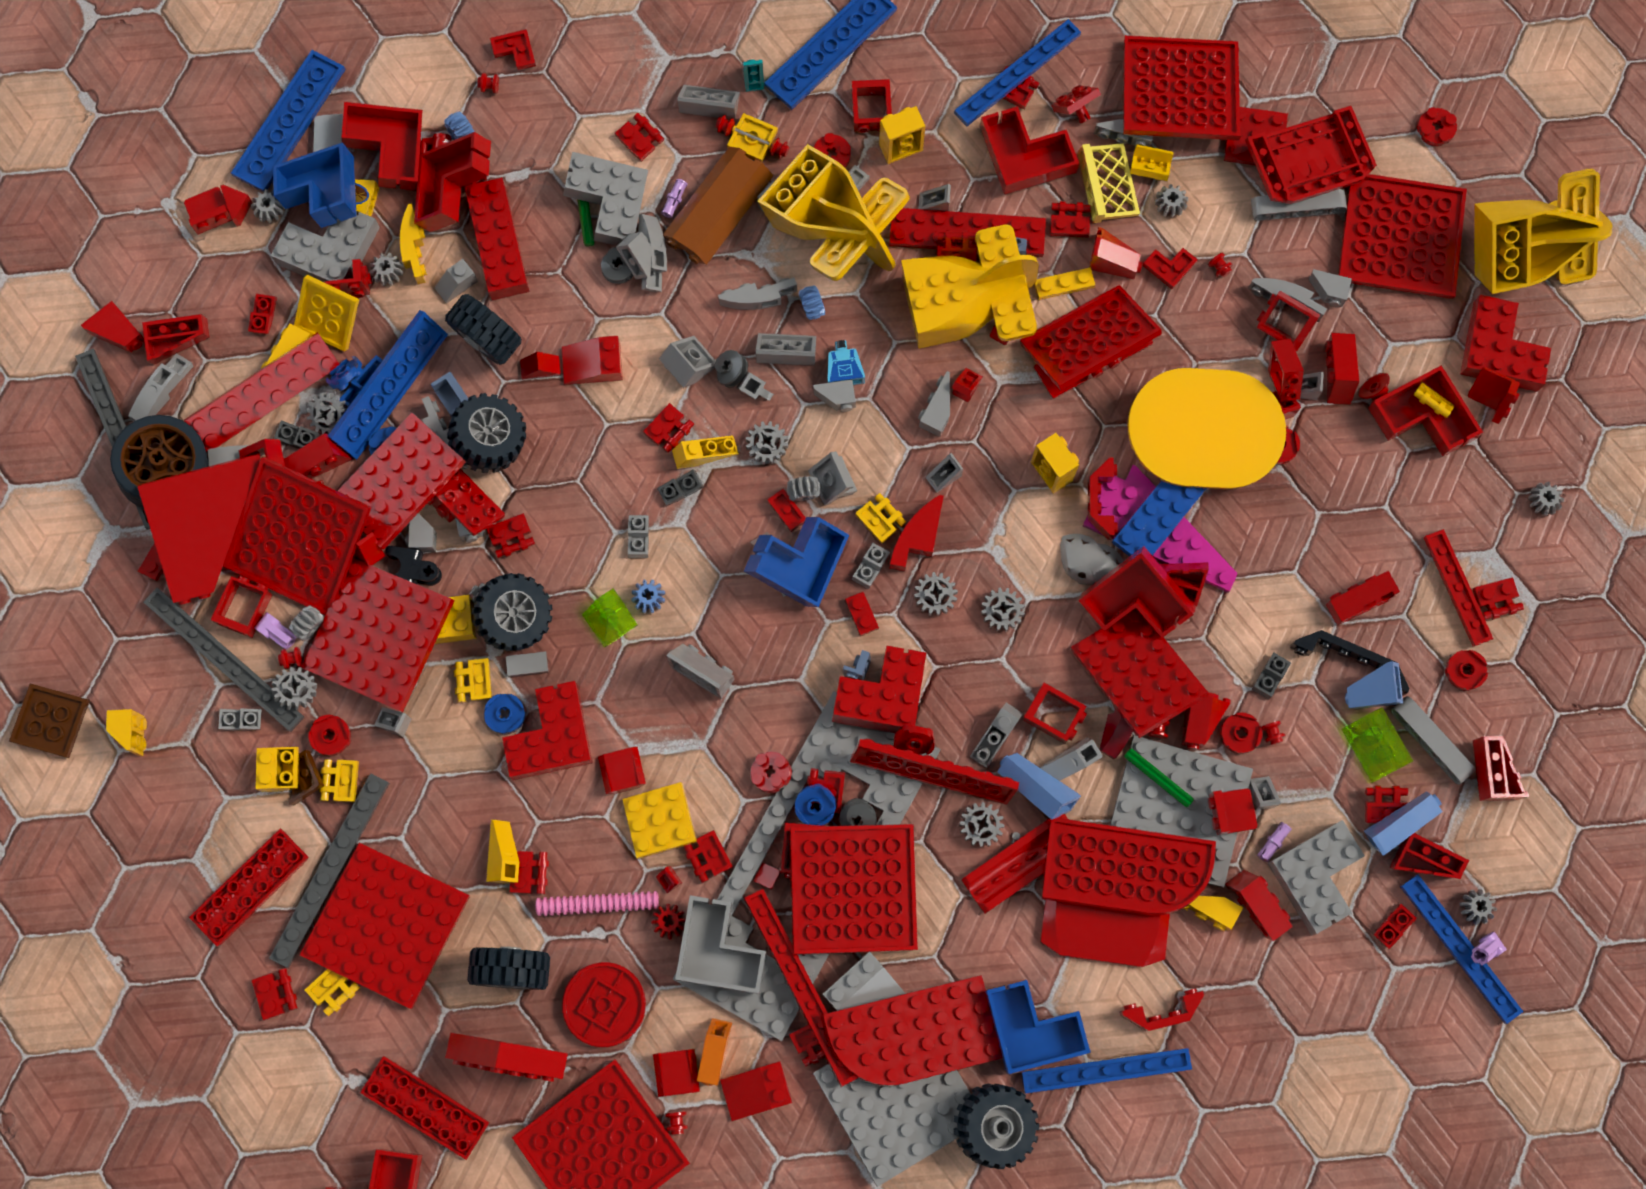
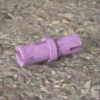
M676 179L671 193L667 194V201L661 211L663 216L667 218L673 217L677 205L681 203V196L687 187V183L684 180Z
M1280 822L1274 833L1267 837L1266 844L1257 856L1268 863L1276 850L1282 847L1283 840L1292 829L1287 824Z

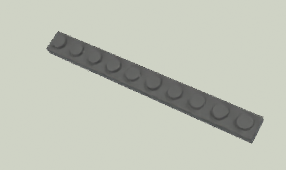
M93 348L75 357L111 446H113L117 436L127 426L98 355ZM133 454L130 460L139 463V455ZM128 467V472L133 470V468ZM146 474L141 477V480L148 479ZM136 506L144 527L147 530L150 529L145 510Z
M156 588L143 602L288 731L292 732L305 718L293 706L290 710H287V705L280 707V701H274L272 688L181 607L173 603L159 588Z
M370 773L269 959L286 968L290 967L390 784L389 782Z

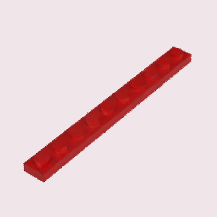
M761 889L745 897L744 901L838 1083L843 1087L855 1081L859 1077L850 1073L839 1062L830 1047L822 1015L827 1014V1011L798 955L793 954V945L765 891Z

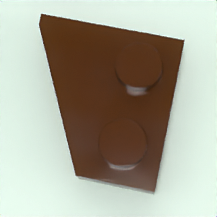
M309 750L299 753L298 788L292 789L291 798H288L289 805H296L324 787Z

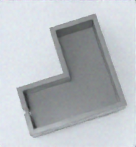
M572 152L563 196L601 205L594 241L617 246L629 234L636 232L648 170Z
M357 211L356 217L344 221L338 219L337 223L329 225L323 237L288 222L271 257L281 267L302 276L309 275L322 282L353 278L352 260L360 259L363 261L380 227L375 218L361 212L358 214Z
M1342 820L1270 861L1268 865L1312 936L1352 914L1330 876L1358 861L1365 855Z
M690 895L675 980L760 994L767 952L726 944L732 902L713 899V905H710L709 898Z

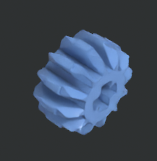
M461 112L452 113L444 120L447 132L453 140L475 132L472 128L473 126Z
M815 285L805 287L799 291L803 309L809 320L818 319L820 316L825 315L824 304Z
M643 580V586L637 583L636 587L638 590H632V595L635 597L631 599L633 603H637L635 608L637 610L642 608L643 613H646L648 608L651 613H654L653 607L660 610L661 605L659 603H665V598L661 597L665 595V590H660L661 584L655 585L654 580H651L649 584H647L646 580ZM647 593H650L651 595L650 600H647L646 598Z

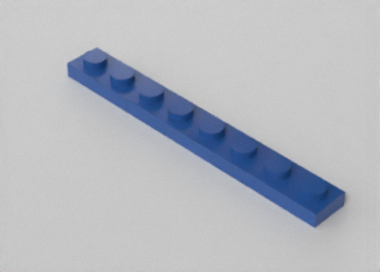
M1069 19L1066 20L955 109L954 114L966 127L969 126L1081 35V31Z
M1416 874L1401 885L1400 888L1503 1023L1508 1024L1524 1011L1488 964L1481 965L1473 961L1471 956L1474 946L1419 874Z
M1189 1048L1026 1071L1021 1072L1024 1093L1026 1094L1192 1070Z

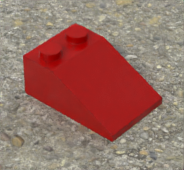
M618 336L597 337L562 347L564 385L623 380L621 345Z
M781 1061L720 1080L731 1121L793 1103Z

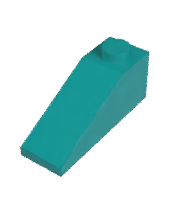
M751 59L742 62L745 91L763 90V61Z

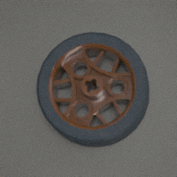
M153 415L138 419L122 430L112 446L110 462L112 472L121 492L129 501L144 509L138 485L208 467V456L201 437L189 424L172 416ZM180 442L185 446L177 453L172 447ZM153 443H160L157 448L150 447ZM191 452L193 457L186 455ZM133 454L142 455L139 463L130 460ZM179 465L185 466V469L182 471L175 470ZM128 467L133 468V470L128 472ZM142 475H150L149 479L141 480Z

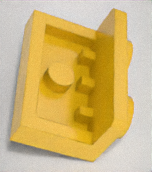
M1137 144L1132 158L1130 174L1168 181L1174 153Z

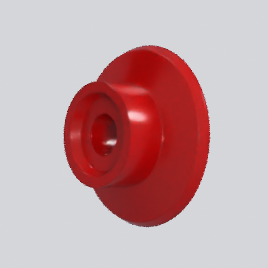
M1379 373L1369 378L1360 387L1359 397L1363 399L1371 398L1374 401L1387 394L1390 376L1387 373Z

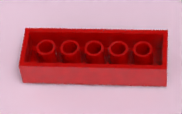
M503 178L466 185L465 190L486 284L492 301L530 292Z

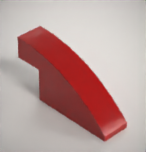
M938 495L924 505L905 526L893 550L889 569L905 572L908 553L932 557L944 495Z

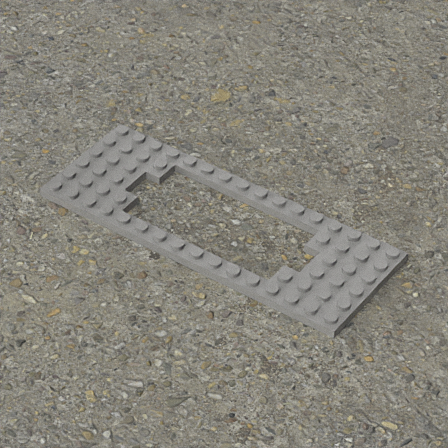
M833 691L791 766L792 776L789 783L780 788V791L776 793L717 900L732 902L726 939L727 945L756 949L746 943L754 928L732 915L793 808L798 793L807 783V777L810 775L811 768L818 769V776L824 778L825 770L837 772L842 770L870 785L862 799L883 811L876 825H900L923 783L850 762L851 755L860 739H871L875 743L894 746L895 733L832 722L836 699L835 691ZM935 746L929 755L936 759L941 749ZM830 953L805 954V956L797 954L812 984ZM767 954L760 994L676 981L781 1041L800 1009L774 958Z

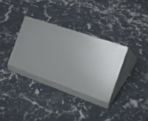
M683 85L677 100L679 113L715 118L726 115V119L731 120L734 118L736 120L740 92Z
M758 333L756 345L757 363L815 366L816 336Z

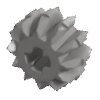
M1170 184L1168 188L1163 186L1161 192H1157L1155 205L1158 206V212L1164 211V217L1167 213L1170 214L1171 218L1175 214L1180 216L1182 210H1186L1188 197L1185 196L1186 190L1179 191L1180 186H1177L1175 189Z
M265 189L264 194L258 192L259 197L253 198L254 204L251 205L254 216L262 222L267 220L268 223H271L273 218L279 221L278 215H284L282 210L284 207L274 197V190L269 193Z
M381 253V258L379 259L374 257L375 263H370L372 269L370 274L374 277V281L376 283L380 282L383 286L387 282L392 286L393 280L399 282L398 276L403 275L401 270L403 264L399 262V258L397 256L393 257L391 253H388L386 257Z
M805 476L787 482V494L792 501L810 500L820 495L821 488L817 477Z
M1546 482L1544 485L1539 483L1536 485V488L1533 487L1530 490L1532 495L1528 496V500L1533 502L1529 507L1535 506V513L1541 511L1542 516H1546L1548 513L1553 515L1556 513V510L1562 508L1560 503L1564 502V498L1560 497L1563 491H1557V485L1551 487L1550 482Z
M311 605L307 606L291 621L289 629L297 638H300L302 641L306 640L318 630L324 617L316 608Z
M1478 889L1477 892L1470 890L1469 895H1463V899L1466 902L1460 903L1461 907H1465L1461 914H1468L1467 921L1473 920L1474 924L1478 925L1480 922L1486 924L1488 919L1494 918L1492 912L1497 911V908L1492 906L1496 900H1489L1491 893L1487 892L1484 894L1482 889ZM1477 903H1480L1479 908H1480L1481 910H1479V911L1477 910V907H1478V906L1476 905Z

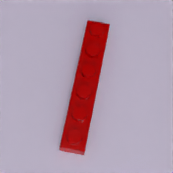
M1444 529L1423 537L1472 646L1475 647L1493 640L1494 638Z

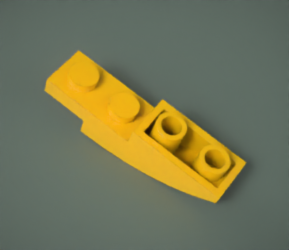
M411 203L408 204L401 223L400 251L405 268H412L414 277L419 285L426 283L424 276L427 275L425 265L420 262V258H423L420 247L424 246L423 239L426 236L424 229L414 224L415 209Z

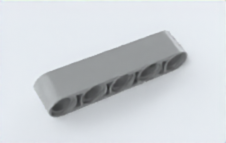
M1343 189L1293 204L1270 201L1268 195L1257 196L1251 199L1253 219L1256 221L1340 214L1347 210L1345 191Z
M1404 697L1403 704H1396L1391 709L1394 717L1456 784L1461 785L1475 772V768L1412 698Z

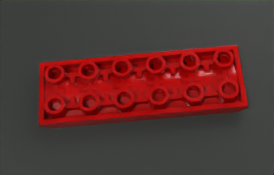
M1065 814L1057 817L1062 819H1068ZM1050 818L961 879L984 914L1044 873Z
M280 828L189 918L217 947L220 946L308 860L309 856Z
M385 1056L382 1057L360 1092L465 1160L468 1159L490 1123Z

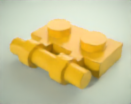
M1421 383L1414 393V396L1420 399V403L1423 405L1427 404L1434 409L1437 415L1441 414L1445 418L1450 415L1455 406L1424 383Z
M879 493L875 497L879 504L875 506L869 501L855 513V516L882 544L896 532L897 529L892 525L893 523L897 522L902 527L907 522L902 517L903 514L899 510L896 511L890 504L891 501ZM885 509L890 517L887 519L880 511Z
M488 658L468 660V668L463 669V662H455L453 674L456 677L457 688H455V695H457L458 703L466 702V694H470L471 701L489 700L492 698ZM465 676H469L470 686L464 685Z
M324 760V767L321 768L324 787L319 789L321 793L320 801H329V793H334L333 801L336 802L356 801L359 761L337 760L336 768H332V760ZM331 775H336L335 786H330Z
M327 969L305 991L318 1006L324 1001L329 1004L323 1010L329 1017L334 1011L337 1012L341 1009V1005L347 999H352L356 995L355 992L361 987L356 982L348 986L345 983L349 980L348 978ZM341 988L343 993L334 1000L331 995Z

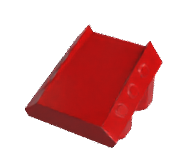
M630 747L598 756L606 794H618L638 789L646 784L638 747Z
M695 1049L653 1054L658 1097L700 1092L699 1081H697L698 1071Z

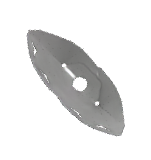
M1069 534L1064 535L1061 539L1060 549L1063 568L1067 575L1079 584L1093 585L1096 580H1100L1119 565L1116 564V558L1118 563L1123 562L1122 557L1115 549L1106 544H1097L1089 536ZM1084 572L1086 574V578H1080L1078 576V573Z

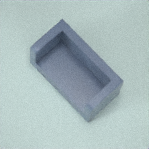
M451 372L431 383L433 390L451 417L456 407H459L463 400L468 401L467 395Z

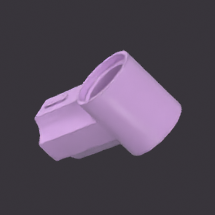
M267 612L254 627L258 632L268 639L271 638L286 650L296 642L297 637Z
M1494 931L1479 940L1480 944L1472 950L1471 958L1475 963L1484 965L1507 949Z

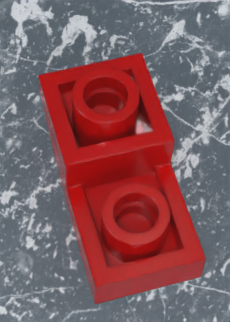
M256 294L254 310L250 314L249 332L269 334L277 297Z
M1400 903L1373 935L1390 949L1404 935L1403 933L1417 917Z

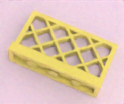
M1124 143L1091 147L1090 144H1083L1077 152L1088 204L1091 205L1092 222L1100 223L1106 219L1139 216L1140 211ZM1112 150H1119L1121 158L1117 160L1109 153ZM1093 152H1099L1105 157L1099 162L1094 158ZM1106 158L1115 163L1112 170L1102 164ZM1117 166L1124 170L1125 175L1123 178L1114 172ZM1099 167L1108 173L1105 180L1097 174ZM1110 175L1119 181L1116 188L1107 182ZM1121 183L1128 187L1129 193L1127 195L1118 190ZM1103 185L1113 191L1109 197L1102 193L1101 188ZM1114 193L1124 199L1120 205L1110 199ZM1127 201L1132 205L1133 211H1127L1121 206ZM1109 203L1117 210L1114 213H1106L1105 205Z

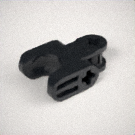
M387 546L385 548V554L389 558L398 560L401 563L400 570L395 576L415 584L436 585L441 581V570L433 562L422 561V551L395 546ZM431 570H432V571L434 572V574H430L429 577H428V576H427V573H431Z

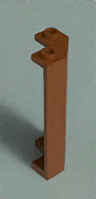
M729 146L663 233L664 238L667 240V245L673 249L685 250L689 254V259L695 264L707 265L774 175L758 159L753 161L748 158L746 152L741 148Z

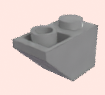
M418 513L407 524L409 534H406V546L409 549L422 552H436L437 533Z

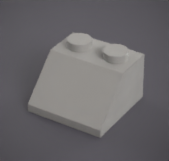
M695 336L670 343L659 358L665 368L671 372L677 382L683 387L698 382L715 368L716 362Z

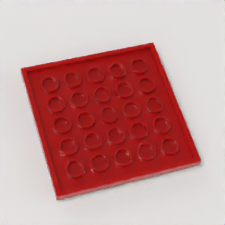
M1125 35L1123 134L1239 140L1238 41Z
M1368 174L1362 182L1349 186L1338 275L1352 278L1351 284L1454 299L1456 297L1467 189Z
M262 457L223 567L256 583H260L306 607L311 605L319 610L321 614L326 615L328 609L332 607L333 602L336 600L341 590V585L344 583L357 548L356 543L360 540L372 507L275 461Z
M353 558L344 583L340 587L341 590L332 607L328 609L301 668L403 712L455 600L374 566H368L364 562Z
M914 824L789 827L793 954L918 950Z
M359 842L304 945L300 956L412 1010L470 895Z
M616 1059L512 1137L547 1189H658L690 1164Z

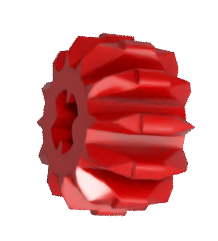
M666 904L667 911H664L659 906L658 909L661 914L653 913V916L658 918V920L651 921V924L659 925L654 929V932L657 933L662 930L660 933L661 938H664L667 932V937L671 940L672 932L679 937L680 934L677 929L679 928L684 931V926L680 925V923H685L686 919H680V917L685 912L682 910L676 914L679 908L677 905L673 907L672 911L670 904ZM669 916H672L673 926L669 924V927H666L664 919L666 917L669 919Z

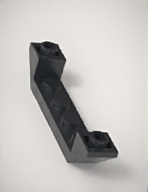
M1323 630L1299 638L1290 646L1296 654L1309 656L1313 652L1316 643H1319V646L1324 649L1336 650L1340 656L1346 658L1350 656L1357 659L1359 664L1365 666L1369 664L1376 667V669L1393 661ZM1399 666L1402 696L1409 692V686Z

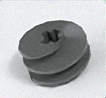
M616 247L608 250V253L601 262L603 276L613 284L626 283L633 277L632 272Z
M734 350L722 353L715 362L718 381L728 388L738 386L747 374L748 362L746 358Z
M854 798L843 805L839 821L841 826L875 825L876 813L867 801ZM857 816H860L861 818L858 821L855 820Z

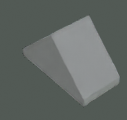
M947 184L921 192L919 196V209L949 211L951 185Z
M1323 372L1303 375L1300 399L1317 400L1323 390Z
M950 453L925 478L938 493L962 476L963 468L953 454Z
M382 707L374 726L404 737L411 718L403 712Z
M1269 776L1250 780L1255 811L1275 808L1281 804Z

